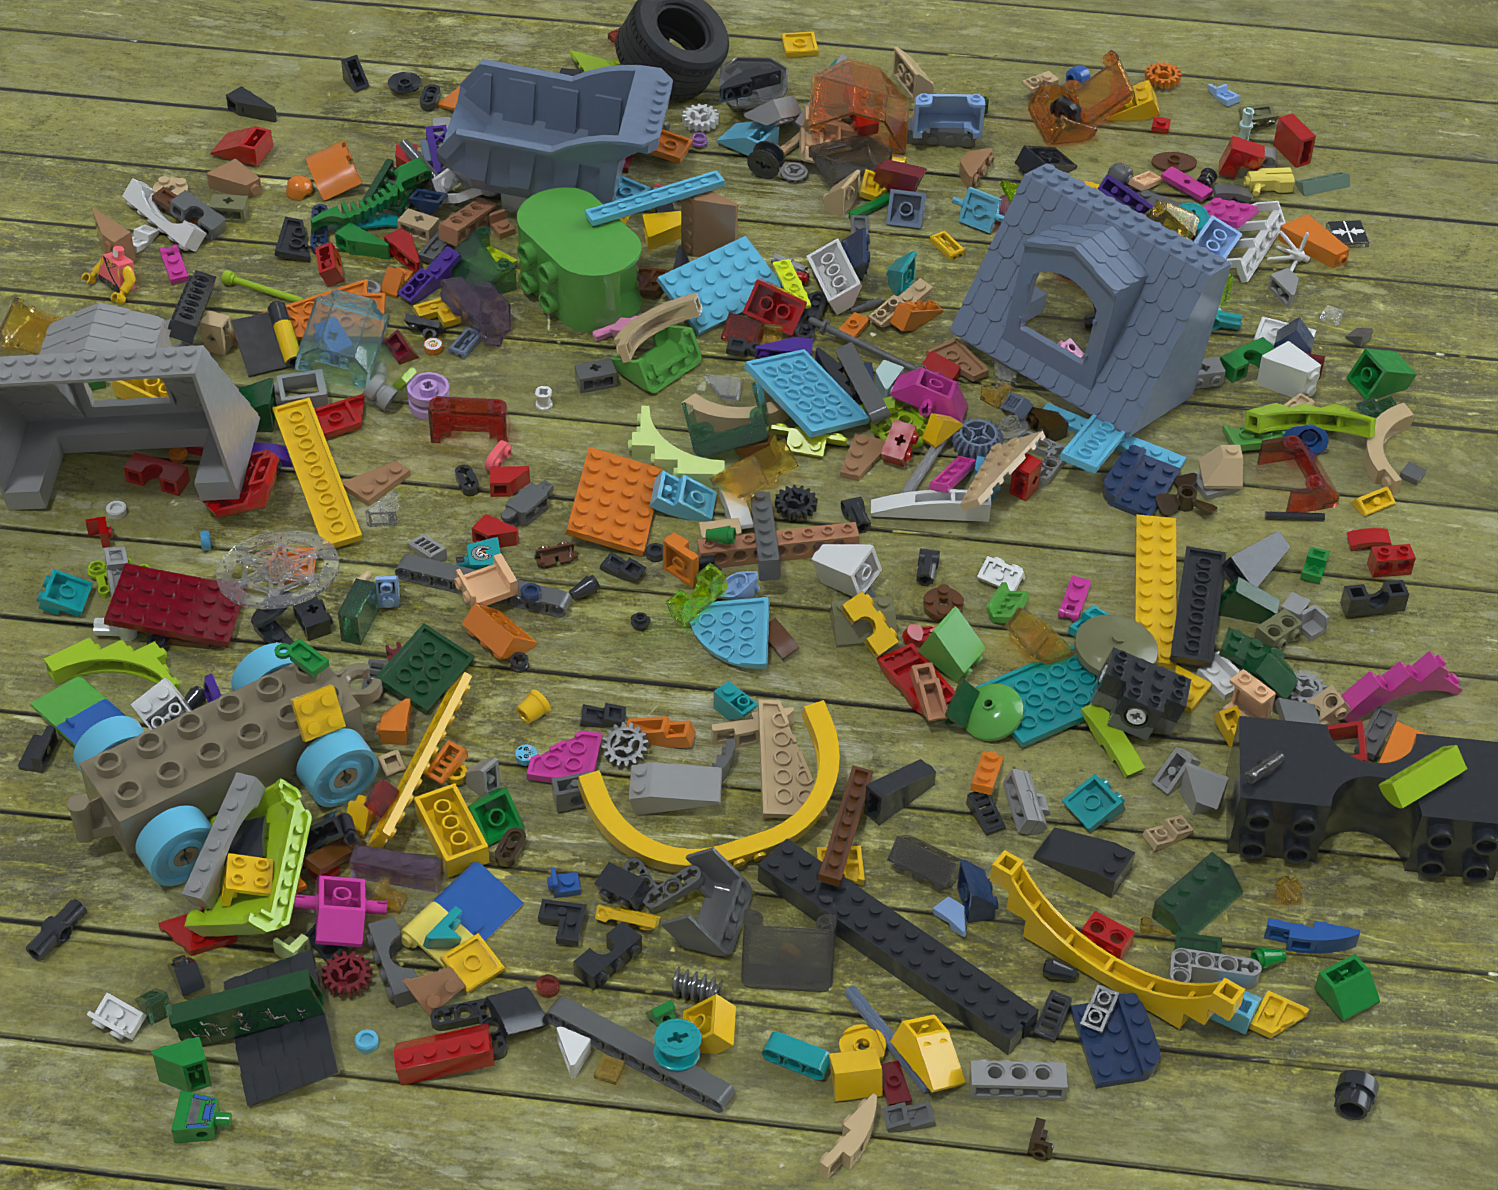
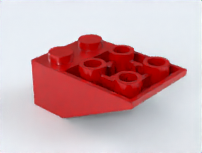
M254 126L226 133L211 151V155L230 160L237 159L241 163L258 167L273 148L272 132L269 129Z

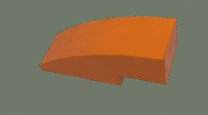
M668 716L628 719L627 727H629L631 722L634 724V728L640 726L642 732L646 733V740L649 741L650 745L670 748H692L696 731L691 721L671 722Z

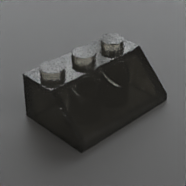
M912 835L897 836L887 861L893 863V868L903 872L906 869L912 872V877L924 881V879L932 882L931 885L939 890L953 887L958 880L960 860H963Z

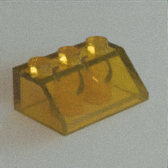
M1021 607L1016 610L1005 625L1010 631L1009 636L1015 641L1020 642L1018 646L1024 651L1029 652L1028 657L1036 663L1041 661L1047 665L1072 657L1075 654L1073 649L1046 621Z

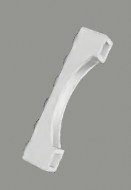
M132 178L122 195L128 201L127 204L132 208H137V213L148 217V222L158 226L157 229L162 233L168 234L170 240L178 242V246L185 251L190 249L196 252L207 233L197 225L185 220L180 224L170 222L160 212L156 203L152 201V195L155 191L144 182Z

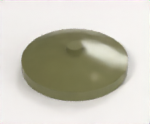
M1101 615L1087 620L1079 627L1074 641V650L1078 660L1088 671L1096 676L1113 647L1155 664L1158 655V647L1153 635L1140 623L1118 615Z

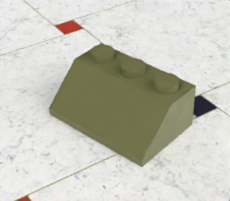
M892 596L871 597L876 611L882 612L886 618L885 623L889 628L892 627L897 633L896 613ZM850 599L831 601L830 620L836 648L865 645L864 641L873 633L872 625L868 621L859 620L851 625L842 613L840 607Z

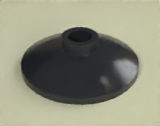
M399 72L388 79V87L396 93L414 92L422 84L421 78L412 72Z

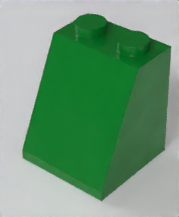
M1365 348L1346 378L1366 401H1371L1408 389L1417 374L1396 351Z

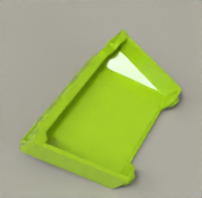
M280 778L276 783L265 789L258 807L253 808L244 819L248 820L263 816L267 818L268 839H265L266 858L273 859L270 897L237 893V898H232L230 907L221 906L222 870L219 886L221 890L212 910L205 908L204 913L199 910H192L187 915L184 927L205 937L265 934L289 925L312 820L309 810H305L300 801L302 795L299 789ZM216 816L211 819V825H213Z

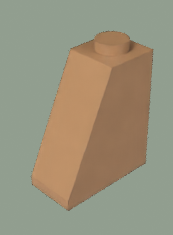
M233 159L207 172L208 186L211 189L231 195L248 196V199L262 193L260 177L237 159Z

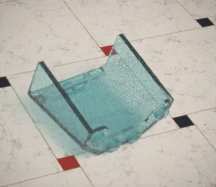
M339 289L331 291V294L316 297L296 356L294 369L304 372L314 369L315 361L351 370L352 383L358 387L366 388L373 377L385 343L389 317L377 308V303L374 299Z

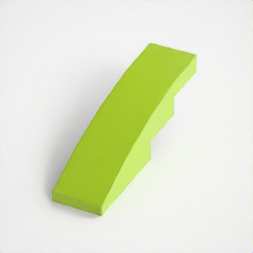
M1090 704L1080 709L1099 747L1103 746L1111 762L1116 761L1124 778L1145 769L1125 733L1120 729L1107 725L1110 713L1104 707Z

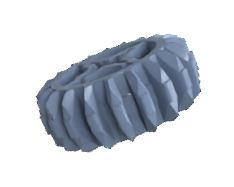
M977 417L975 420L971 418L968 421L962 420L963 427L952 436L954 451H957L958 455L975 460L977 456L986 457L993 445L997 443L1003 444L1004 442L1002 429L998 428V424H992V420L987 422L985 418L978 420Z

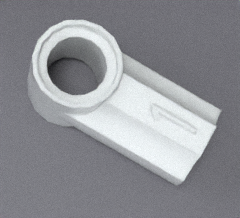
M104 618L94 619L93 631L96 636H119L123 641H131L138 635L135 630L104 625Z

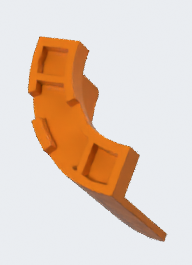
M345 140L306 157L308 167L323 200H328L351 188L364 185L355 165L350 164V161L353 159Z

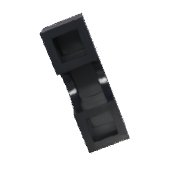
M1403 580L1383 582L1382 588L1373 594H1368L1364 584L1344 586L1340 604L1346 617L1405 611L1410 594Z
M623 921L606 934L607 949L611 951L610 953L598 954L589 948L573 961L574 975L593 991L598 986L604 985L610 976L615 972L621 971L628 961L638 957L642 951V936Z

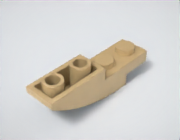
M919 278L898 297L895 295L890 297L872 312L868 318L881 328L891 326L893 324L890 321L898 303L923 301L934 292L933 286Z
M794 707L783 708L789 721V727L794 724ZM752 712V718L749 720L711 724L712 745L727 743V739H735V748L759 743L758 712Z
M874 1093L868 1099H863L860 1102L857 1111L853 1115L849 1114L842 1123V1136L836 1141L834 1148L830 1152H825L820 1158L819 1175L825 1180H828L841 1165L850 1170L864 1152L875 1122L877 1095Z

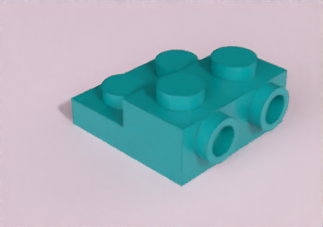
M53 569L51 576L46 575L42 587L46 588L45 591L40 590L36 601L40 603L38 608L56 615L63 611L80 617L93 582Z
M1096 774L1092 775L1062 800L1066 808L1090 833L1103 822L1107 821L1110 823L1126 810L1123 804L1125 802L1124 798L1118 792L1114 793L1110 789L1112 787L1104 777L1100 779Z

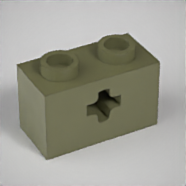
M212 194L208 205L226 218V222L246 223L250 211L248 196Z

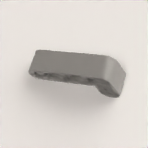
M1178 948L1172 952L1168 979L1190 983V980L1214 983L1218 980H1223L1225 977L1242 988L1252 989L1258 984L1262 968L1258 961L1250 958Z

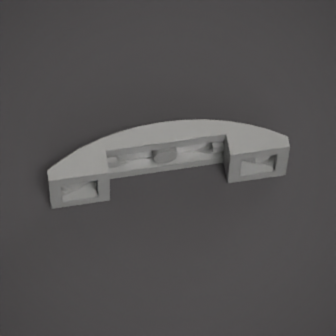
M125 546L104 548L111 599L125 563H128Z

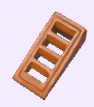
M448 740L424 776L443 785L467 759V750ZM452 753L456 755V757L453 758L450 756V754ZM447 759L451 761V763L448 764L447 762H445V760ZM442 765V766L446 767L447 769H446V770H443V769H441L439 766ZM436 770L437 772L441 773L442 776L438 777L437 775L433 774V772Z

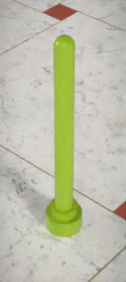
M225 270L222 274L221 282L228 286L237 284L290 302L303 300L302 297L239 278L234 272Z

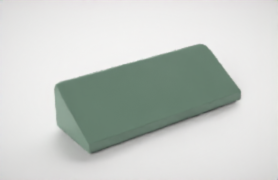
M1337 172L1298 180L1295 182V185L1304 196L1350 187V174Z

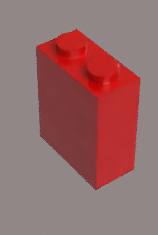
M1293 113L1278 118L1273 146L1295 168L1311 163L1316 135Z

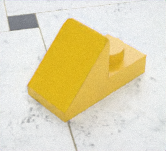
M358 795L356 801H349L347 813L352 816L355 829L360 831V837L365 838L379 808V799Z

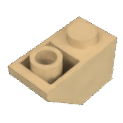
M1050 71L1022 81V84L1043 101L1057 96L1059 79Z

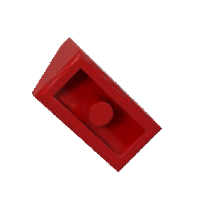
M931 351L922 363V365L926 366V369L939 372V374L942 373L944 377L956 381L960 377L961 367L934 351Z

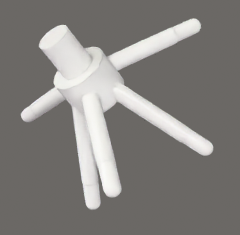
M1279 231V234L1292 250L1278 245L1276 248L1290 254V256L1268 257L1267 260L1292 259L1294 261L1290 270L1293 272L1297 262L1304 261L1307 263L1310 260V256L1306 255L1303 251L1309 233H1305L1298 249L1282 231Z

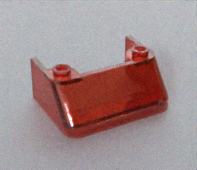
M1292 435L1262 440L1257 461L1258 465L1295 459L1306 479L1305 485L1307 488L1290 491L1286 512H1311L1333 508L1338 505L1339 493L1316 454L1300 438Z

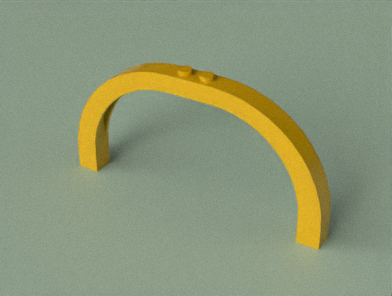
M824 700L804 706L802 718L812 739L817 758L816 782L812 792L802 807L783 823L766 831L715 846L714 848L734 868L742 867L746 862L752 860L757 862L765 859L786 838L792 842L799 840L816 824L829 804L839 771L840 753L837 732ZM600 770L578 776V788L595 825L607 840L630 858H639L644 865L658 870L678 873L692 865L686 859L688 854L708 849L673 847L643 835L632 827L616 809L608 794Z

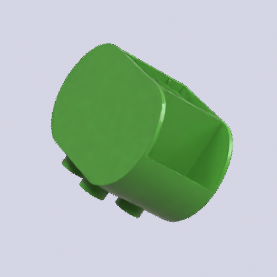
M562 187L541 191L525 200L517 213V254L520 267L518 280L522 290L526 294L532 293L537 297L541 308L546 314L553 313L563 324L578 331L592 333L594 330L615 324L621 317L632 318L637 316L642 307V296L636 288V261L639 259L642 250L639 237L620 219L592 226L585 217V210L603 204L585 190Z

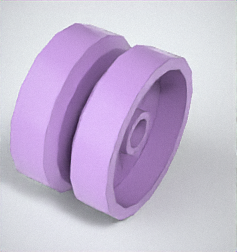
M426 372L420 373L409 380L407 385L408 404L410 412L415 417L422 420H434L445 416L449 412L451 406L448 380L443 375Z

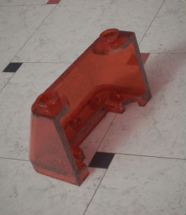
M436 396L430 400L428 416L431 443L441 444V438L446 435L451 437L452 431L489 432L490 439L496 438L498 443L501 440L509 442L511 421L505 401L501 399Z

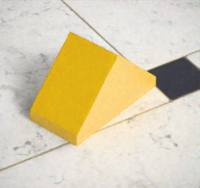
M931 413L922 440L936 448L962 428L963 423L951 416Z

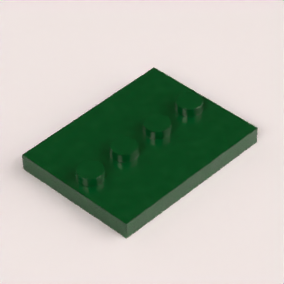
M424 623L375 678L380 679L382 686L403 700L406 698L410 699L413 707L427 715L446 694L447 690L473 663L475 656Z

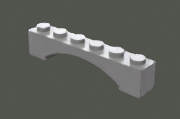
M238 772L234 776L182 892V895L192 905L212 910L221 890L219 886L224 862L232 840L245 817L253 808L258 807L266 789L254 776Z

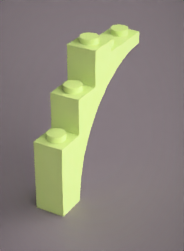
M649 406L641 407V413H637V425L640 426H637V432H632V440H628V451H632V459L651 460V465L663 468L664 471L672 473L673 476L679 479L684 474L709 488L724 486L725 461L694 456L676 448L665 440L654 427L650 417Z

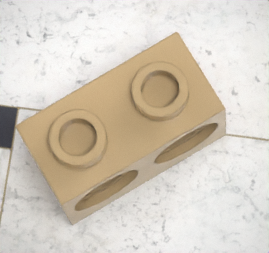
M1330 685L1307 702L1315 704L1318 716L1320 715L1321 724L1333 725L1338 720L1344 719L1352 711L1340 692L1333 685Z

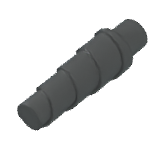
M872 298L849 308V311L853 314L854 312L859 313L871 310L882 305L881 298Z

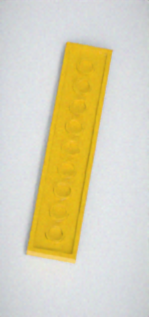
M310 397L273 407L276 422L324 551L363 540L361 530Z
M1136 515L1135 621L1143 625L1153 635L1157 643L1158 655L1155 664L1166 669L1175 670L1177 662L1170 661L1177 613L1176 518Z
M464 672L444 695L364 849L369 853H374L378 848L382 849L387 840H391L397 831L395 828L396 823L399 824L405 816L406 812L403 810L405 806L408 807L414 798L412 795L413 790L416 791L422 782L421 775H424L431 765L428 762L429 759H432L439 749L436 746L437 743H440L446 736L445 728L446 726L449 727L455 718L452 715L453 712L460 708L463 702L461 697L465 696L471 687L468 683L472 676Z

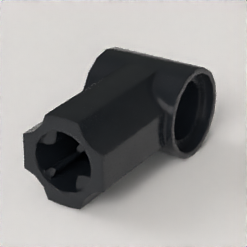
M859 496L841 501L843 516L845 518L848 517L850 522H856L859 534L866 533L871 528V522L865 512L862 497Z
M920 548L916 581L921 586L928 587L930 584H933L935 571L939 565L940 551Z

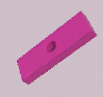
M1173 166L1161 174L1162 180L1180 189L1183 193H1187L1197 201L1202 202L1213 193V189Z

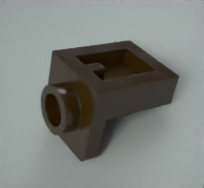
M1037 1117L1027 1154L1033 1155L1037 1159L1051 1160L1054 1144L1046 1142L1048 1130L1044 1129L1046 1120Z

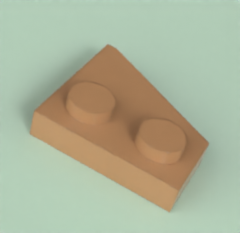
M451 967L439 969L437 972H427L420 977L402 980L429 1016L434 1009L443 1006L466 986Z

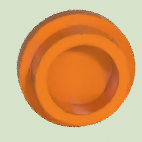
M184 447L171 448L168 451V457L173 463L181 464L187 459L188 451Z

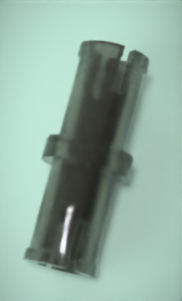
M1275 751L1266 759L1259 760L1256 766L1245 772L1246 780L1251 784H1255L1262 777L1269 776L1275 768L1285 762V759H1283L1285 758L1284 755L1279 751Z

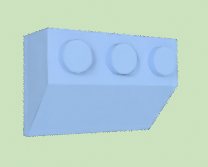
M1212 215L1193 243L1205 247L1210 252L1226 259L1242 236V233Z

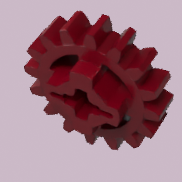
M343 951L340 957L334 954V960L327 959V966L322 967L323 974H321L325 990L330 989L331 995L337 992L339 998H342L344 994L351 998L352 993H356L359 996L360 989L367 990V983L372 982L371 975L373 974L369 960H364L363 954L356 957L355 951H352L350 955Z

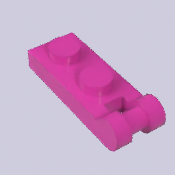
M172 245L171 248L166 249L165 247L159 248L171 285L187 282L189 275L178 245Z
M1071 576L1059 608L1058 618L1064 619L1066 617L1074 622L1079 620L1091 586V580Z

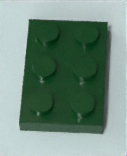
M1230 627L1225 634L1219 652L1220 656L1241 666L1249 660L1268 653H1277L1283 659L1286 654Z

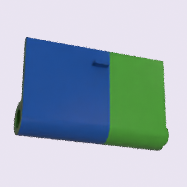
M83 677L73 678L30 703V706L74 746H76L82 735L98 722L114 716H126Z

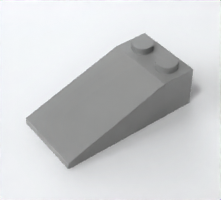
M653 762L632 765L629 801L635 815L720 805L722 768Z

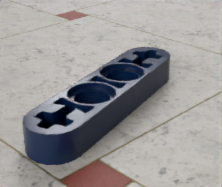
M324 204L314 205L312 207L311 219L319 213L328 210V207ZM328 226L314 232L311 229V252L315 255V248L319 247L317 243L320 246L328 243Z

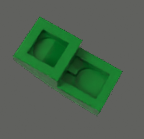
M1310 546L1300 579L1320 584L1330 551Z

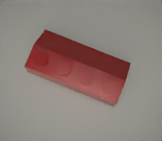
M489 1023L399 1042L395 1044L393 1050L395 1070L401 1086L495 1066Z

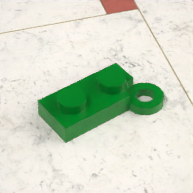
M300 638L291 645L286 643L279 644L274 650L277 658L287 659L290 657V661L313 678L330 666L327 658ZM287 650V652L281 653L280 651Z

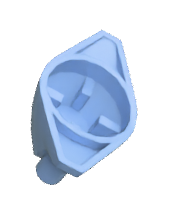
M747 571L732 574L712 588L710 596L726 601L751 599L755 593L760 591V586L756 583L759 578L758 572Z

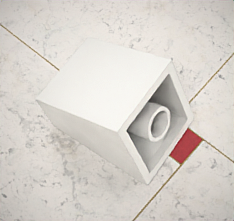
M1288 341L1262 355L1256 384L1292 398L1300 392L1307 397H1311L1316 392L1321 365Z
M823 544L814 553L812 558L822 584L852 597L862 591L865 594L882 571L874 546L870 544Z

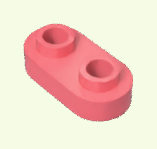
M503 440L499 441L486 459V471L490 472V466H502L503 462L511 456L512 448L510 443Z

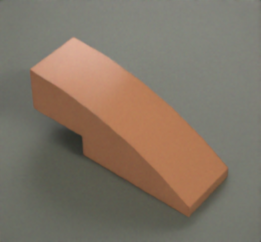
M933 663L913 665L910 670V676L928 722L947 719L948 717L945 716L947 706L939 678H936Z

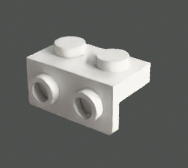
M106 993L95 1013L91 1011L87 1013L88 1016L93 1018L92 1024L103 1030L106 1026L112 1029L110 1034L121 1040L124 1036L133 1040L147 1016L145 1013L109 993Z

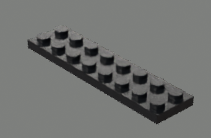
M1186 546L1170 661L1211 668L1224 570L1221 565L1226 560L1227 552Z

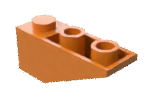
M932 300L898 303L890 323L902 331H914L941 314L943 309L938 307V304Z

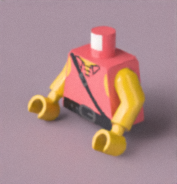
M114 246L113 252L104 254L93 267L91 273L85 272L81 277L82 280H88L87 284H94L98 274L99 280L117 291L111 295V301L118 304L125 303V294L135 289L134 263L124 255V248L122 246Z

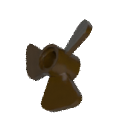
M1196 473L1184 474L1175 478L1174 485L1178 490L1177 495L1160 493L1157 494L1155 503L1163 517H1170L1177 509L1189 512L1194 507L1206 514L1212 515L1217 512L1218 507L1196 499L1197 489L1194 487L1197 480Z

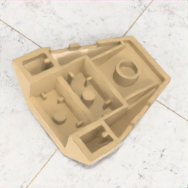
M805 107L799 135V159L819 165L871 161V135L858 137L857 131L853 130L852 123L848 125L842 122L841 118H834L826 114L827 111L823 109Z

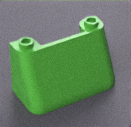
M671 325L653 335L655 346L630 362L623 363L622 358L617 354L611 358L616 371L646 392L656 393L697 366L701 361V351L691 327Z

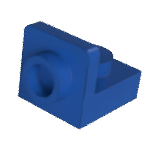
M550 868L551 876L547 877L548 890H553L554 899L581 895L578 872L556 875L555 868Z

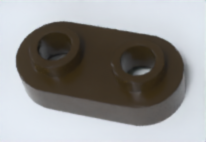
M510 828L505 832L495 850V861L498 865L510 867L516 863L526 845V833L524 830Z

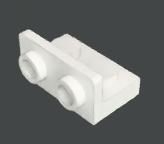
M987 556L977 575L978 580L997 588L1002 582H1007L1010 591H1016L1021 580L1024 581L1026 578L1020 566L1015 564L1011 566L999 557L992 558Z
M1220 651L1215 653L1211 668L1200 667L1197 670V675L1211 682V689L1223 700H1226L1233 696L1235 687L1230 684V679L1240 670L1230 660L1220 656Z

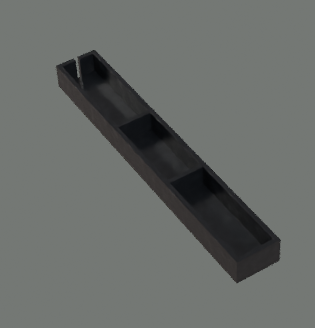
M788 838L758 864V882L1005 1054L1009 1055L1021 1042V1038L1024 1039L1036 1026L1039 1011L1037 1008L844 876H842L839 887L817 881L823 862Z

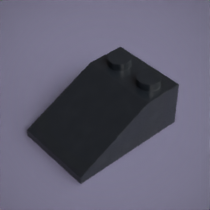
M1024 145L1014 162L1019 167V170L1025 174L1046 163L1066 173L1078 167L1056 147Z

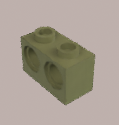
M1284 608L1256 627L1254 639H1258L1262 643L1281 651L1287 644L1299 639L1302 634L1303 622Z

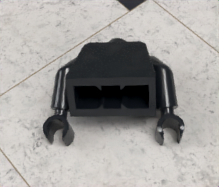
M337 809L313 820L310 825L304 858L309 856L308 854H310L311 850L345 834L344 841L351 850L352 844L355 842L361 846L362 842L355 833L356 829L352 816L349 813L342 812L341 809ZM303 858L302 868H303L304 870H306V867L303 865V863H304V858Z

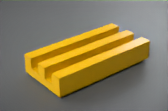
M946 231L930 236V242L950 261L953 260V257L958 258L959 254L961 256L965 255V249Z

